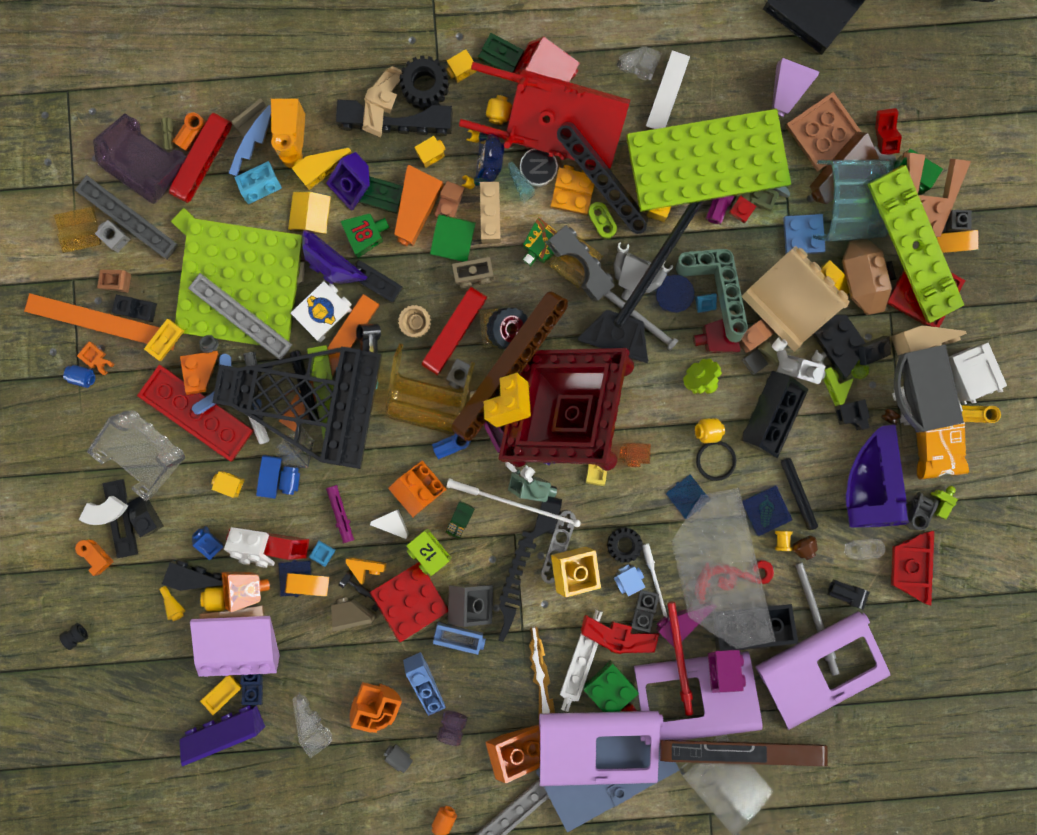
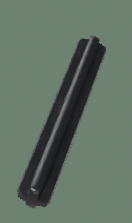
M299 350L290 352V358L301 356ZM303 360L292 363L295 374H306ZM307 383L299 387L302 396L311 392ZM313 395L305 399L310 408L315 406ZM317 409L313 410L314 414L319 419ZM311 413L307 415L308 420L315 421Z
M785 458L781 460V465L807 529L814 530L818 528L817 521L792 459Z

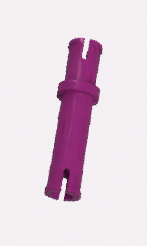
M338 485L326 488L337 522L335 525L336 528H339L342 543L355 540L349 525L351 521L347 518Z

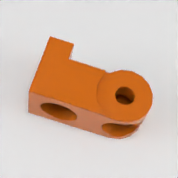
M81 540L76 544L75 550L77 555L84 557L92 566L88 571L93 576L100 575L114 562L94 540Z

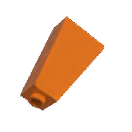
M408 165L394 233L398 239L397 242L404 246H408V244L414 246L444 187L442 181Z

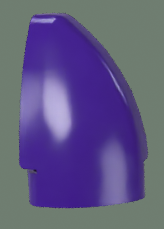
M896 425L878 428L863 445L853 463L846 491V507L849 527L851 528L909 524Z

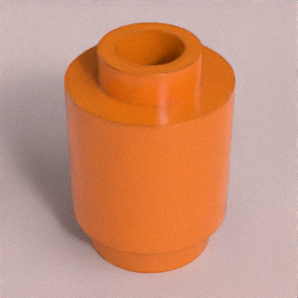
M445 806L439 808L432 823L433 834L448 835L457 818V814L452 807Z

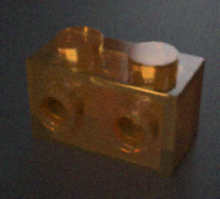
M624 443L623 447H620L619 457L623 459V463H627V467H641V463L650 464L651 444Z

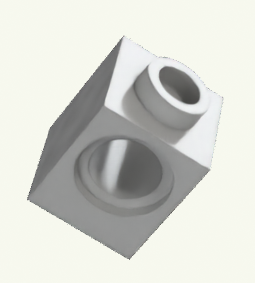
M109 220L101 223L98 231L95 233L110 249L117 253L131 240L116 224ZM114 231V237L109 239V234Z

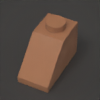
M760 319L747 329L739 344L744 352L748 353L772 336L775 331L763 319Z

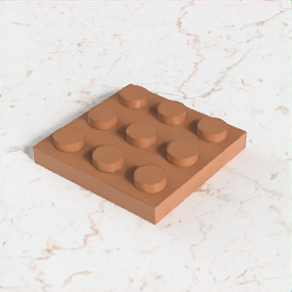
M834 92L785 125L817 172L831 162L856 132H861Z

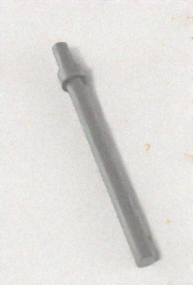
M803 562L795 564L817 632H820L825 628ZM835 652L824 656V659L828 662L831 674L834 676L839 674V670L835 661Z

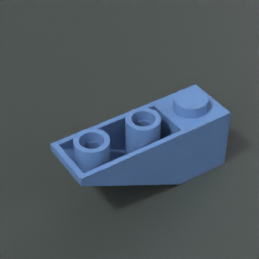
M420 652L404 659L405 674L427 715L429 716L445 709L446 706L422 653Z

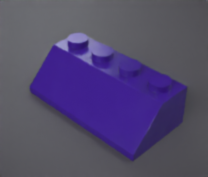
M250 705L239 709V713L234 715L232 712L221 716V720L217 722L210 720L204 723L203 727L198 730L196 727L185 731V735L180 738L181 765L185 766L257 736L265 728L257 705L254 707H250Z

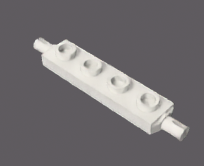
M595 610L592 619L600 622L603 612ZM582 633L580 634L560 691V695L565 698L561 709L569 712L572 701H579L598 643L583 636Z

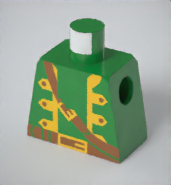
M539 217L523 243V248L528 252L522 260L529 266H532L536 259L545 263L554 255L545 241L557 231Z

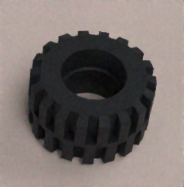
M420 56V59L412 58L413 62L408 61L406 63L407 67L402 68V74H400L399 78L404 98H406L409 104L412 103L413 107L417 108L420 106V110H425V107L429 108L432 105H440L439 101L443 102L445 100V95L448 94L449 88L444 66H440V62L437 59L433 61V57L428 56V59H425V56ZM421 76H430L435 79L434 86L426 91H420L413 85L416 79Z

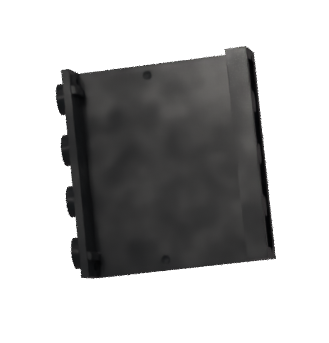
M768 0L763 10L822 55L865 0Z

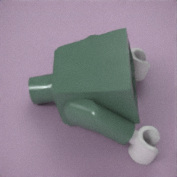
M505 462L506 467L512 471L508 491L522 499L546 502L548 497L554 498L556 496L557 487L552 486L550 482L543 478L533 476L535 471L531 467L526 465L520 471L519 469L516 470L515 466L509 462Z

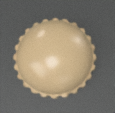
M411 305L401 311L398 324L405 335L418 338L428 332L431 319L426 309L418 305Z

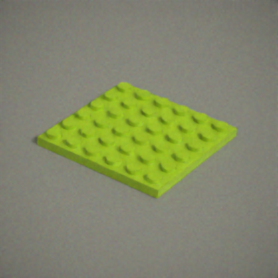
M189 218L175 324L184 330V334L203 337L212 335L216 339L260 345L188 289L198 274L202 273L289 341L293 318L291 312L294 310L302 253V235Z

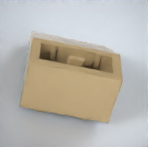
M921 325L893 335L891 340L897 355L951 344L961 340L960 336L967 333L962 330Z

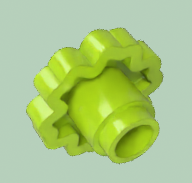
M711 358L702 359L699 363H693L686 370L687 375L684 376L683 381L685 387L694 394H701L703 392L707 394L713 393L718 388V377L722 374L721 367L717 362H713Z

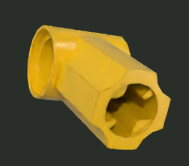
M961 405L964 422L995 423L1001 418V411L996 406ZM987 410H990L992 413L990 419L986 417Z

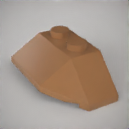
M867 238L849 241L842 263L850 297L866 315L884 312L892 288L883 251Z

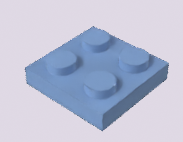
M823 214L785 216L783 218L786 254L794 246L802 248L807 254L825 252Z

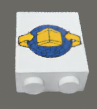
M324 281L291 312L320 343L326 338L324 335L347 312L351 313L352 311L350 308L352 304L345 297L341 299L336 294L339 290L330 283L328 285Z

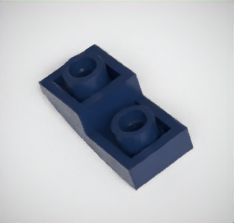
M262 674L241 675V705H263Z

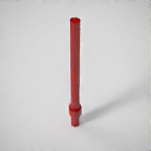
M671 601L667 605L681 684L680 696L681 701L684 703L685 715L691 716L693 715L692 691L689 690L676 605L674 601Z

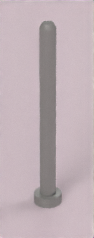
M610 290L604 295L620 309L625 305V302ZM634 310L630 315L634 319L643 321L644 327L668 345L667 349L669 351L679 341L676 338L671 339L637 311Z

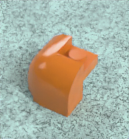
M362 682L357 696H354L350 710L351 728L377 733L378 730L392 725L402 703L399 694L392 688L380 683L379 686Z

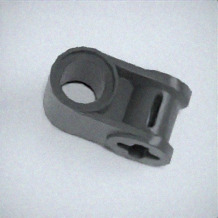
M918 492L912 501L908 513L909 524H906L907 527L912 530H925L937 509L938 500H931ZM916 517H919L920 519L919 526H916L915 524Z

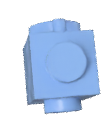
M627 564L618 569L619 572L616 573L617 576L614 577V580L621 594L626 593L630 596L645 588L641 580L644 576L640 568L636 569L635 566Z

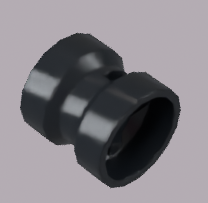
M76 623L71 626L69 631L61 633L59 639L66 649L72 650L77 646V643L88 639V633L81 624Z

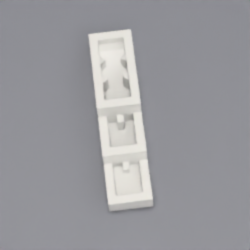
M672 50L646 124L647 127L652 129L666 127L690 56Z

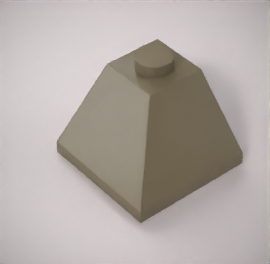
M347 597L336 599V603L331 605L333 631L369 624L377 618L376 613L354 599L348 600Z

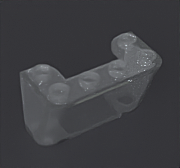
M133 410L124 411L109 417L87 451L101 464L113 459L135 477L140 483L134 485L131 489L145 501L151 499L185 459L184 452L180 448L174 446L166 436L161 435L154 429L153 425L147 423ZM97 452H101L105 457L100 456ZM140 488H143L148 492L144 493Z

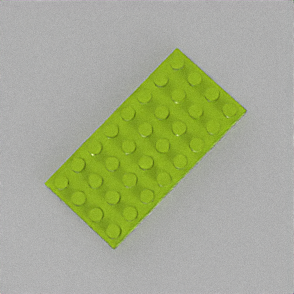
M777 109L626 135L640 212L791 185Z

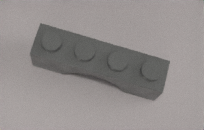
M565 225L545 243L556 257L569 255L581 262L585 272L584 282L581 287L593 302L598 301L615 286L612 282L613 278L609 273L601 269V263L598 259L589 254V248L586 244L580 243L576 238L577 234L574 229L568 228Z

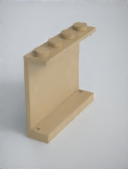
M796 246L742 295V298L782 340L787 341V345L794 352L841 309L846 308L850 302L848 295L842 290L839 291L834 286L835 282L829 276H824L820 266L816 262H811L807 258V253L802 248H797Z

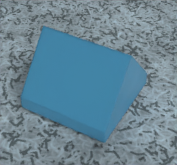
M716 293L694 296L698 313L717 309Z

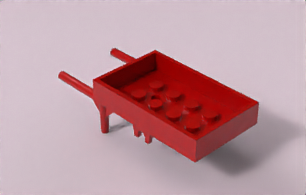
M472 62L471 70L517 82L518 86L507 132L464 119H460V127L502 138L505 140L504 147L507 149L515 143L547 152L551 157L559 156L561 160L566 158L574 160L557 138V131L560 126L565 122H571L578 128L608 168L611 169L630 99L524 69L519 75ZM544 116H549L550 120H546ZM568 128L562 129L564 136L570 137L572 135ZM581 144L574 145L576 151H584ZM588 159L586 161L587 164L596 166L594 160Z

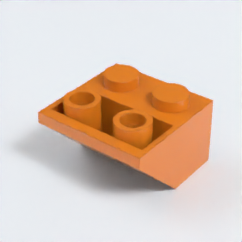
M423 460L398 478L388 488L412 517H415L447 490Z

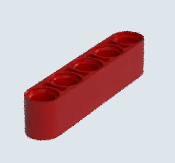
M212 113L209 116L170 186L169 193L186 203L192 200L231 130V121L216 113Z
M473 287L469 288L424 358L421 366L437 376L440 374L484 305L487 296Z

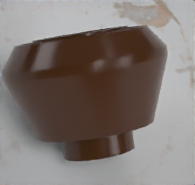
M813 536L800 539L792 545L793 552L806 560L815 557V552L818 551L817 539Z

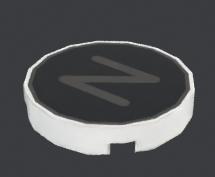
M537 149L529 150L521 159V176L532 186L540 187L549 184L557 173L556 158L549 156L544 151Z

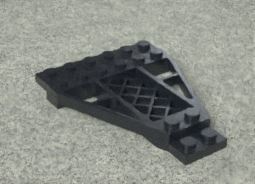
M341 346L340 348L254 366L237 368L219 365L212 403L232 406L322 463L361 469L382 354ZM340 353L334 381L312 377L315 358ZM309 359L305 375L272 370L274 366ZM272 375L283 376V378L276 382ZM268 376L273 385L265 390L260 381ZM290 378L300 379L302 381L295 385ZM287 379L292 388L283 393L279 384ZM309 381L322 384L314 389ZM307 383L312 391L302 396L297 388ZM329 385H334L333 391L331 390ZM326 386L331 394L322 400L317 391ZM276 387L281 396L272 401L267 393ZM295 390L300 399L291 404L286 396ZM314 394L319 403L310 408L305 399ZM265 395L269 404L261 409L256 400ZM284 399L289 407L280 413L275 404ZM329 399H331L330 410L324 404ZM303 402L308 410L299 416L294 407ZM322 405L327 414L318 419L313 410ZM272 406L277 414L266 413L264 411H266ZM292 410L296 418L283 415ZM311 413L315 421L302 418ZM263 417L296 422L297 427L294 439L265 422ZM328 417L327 423H322ZM303 424L326 428L321 456L299 443Z

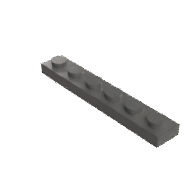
M86 175L75 189V191L163 258L168 260L178 247L176 242Z

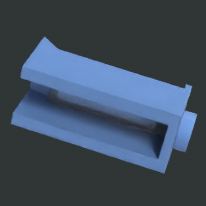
M438 622L433 644L478 655L479 650L484 649L486 639L483 638V632Z

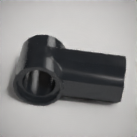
M358 324L356 336L358 341H360V350L378 353V340L381 337L379 324Z
M833 579L829 585L827 595L864 610L870 592Z

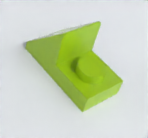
M832 367L826 368L823 381L835 406L845 403L853 378L839 383V376L836 370H833Z

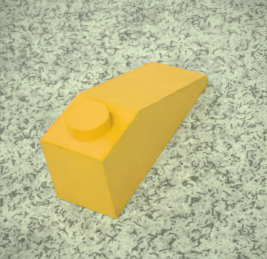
M349 148L306 156L304 159H298L292 169L308 190H310L334 171L341 158L352 154Z

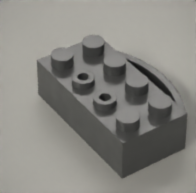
M946 344L898 355L899 359L894 373L895 397L900 411L916 432H925L964 423ZM901 373L903 374L905 396L909 404V407L911 408L912 416L907 410V407L902 397Z

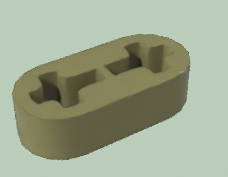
M764 341L758 350L776 366H779L777 351L772 348V344Z

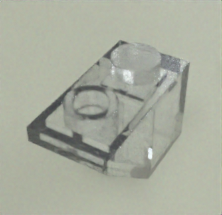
M643 46L619 56L617 67L623 72L636 74L642 80H651L662 53Z

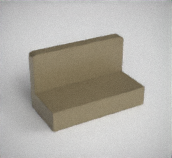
M260 98L231 121L243 137L255 120L267 108V105Z

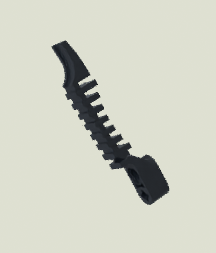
M548 497L546 502H541L540 510L559 515L562 499ZM538 513L534 530L531 532L523 530L522 536H525V538L518 541L519 548L515 550L516 557L512 559L513 565L509 568L510 574L506 576L505 582L507 583L503 585L502 591L504 592L500 594L499 608L504 616V624L498 641H504L517 609L516 607L505 605V603L508 602L518 606L521 603V599L508 596L509 593L520 594L519 588L511 586L512 584L520 586L521 579L514 577L515 574L520 576L523 574V570L517 568L518 565L524 567L526 565V560L520 558L521 556L530 558L531 553L525 550L526 547L536 548V543H533L535 538L544 533L553 535L557 523L555 518Z

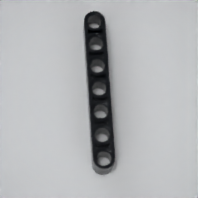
M571 122L563 123L557 131L558 140L629 229L635 234L643 233L648 224L646 214L643 211L640 212L638 204L578 128ZM568 128L572 135L570 137L564 136L562 129ZM581 144L584 151H576L574 145ZM592 159L595 161L596 166L589 167L586 161ZM604 174L607 176L608 181L601 182L598 176ZM618 190L620 196L613 197L610 191ZM629 205L632 211L625 212L622 206ZM641 220L644 225L638 227L634 224V221Z

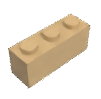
M480 182L482 244H501L499 182Z

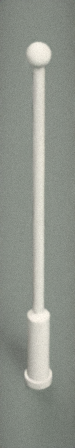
M450 478L447 482V488H453L475 496L479 494L571 523L575 527L581 525L578 519L571 520L479 491L476 487L453 481Z

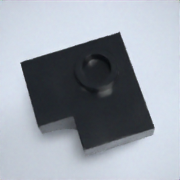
M865 399L835 406L839 425L849 423L856 430L870 428L868 423L870 415Z

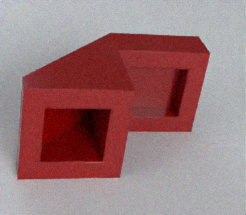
M896 108L877 111L875 130L881 154L900 153L902 135L896 129L899 112Z

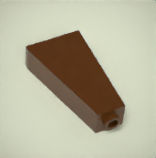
M856 132L810 185L811 195L816 202L828 204L883 166L868 133Z

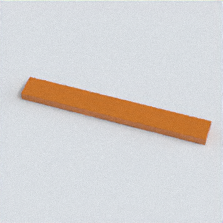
M29 293L24 310L27 313L148 344L160 329V327Z
M363 294L328 346V350L340 348L341 346L352 348L357 340L356 328L358 324H368L380 305ZM340 353L329 355L332 376L336 372V367H338ZM296 394L291 404L295 403L300 399L298 394ZM312 394L314 402H316V396ZM303 402L294 407L299 416L306 412ZM292 410L283 415L296 418ZM279 420L280 423L296 432V422Z

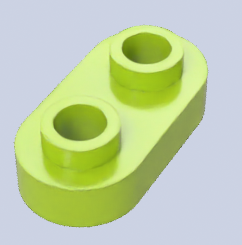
M601 202L593 203L589 208L588 215L598 235L603 239L612 238L616 233L617 226L609 210ZM596 210H599L601 212V215L596 216L594 212ZM608 227L610 232H604L603 228Z

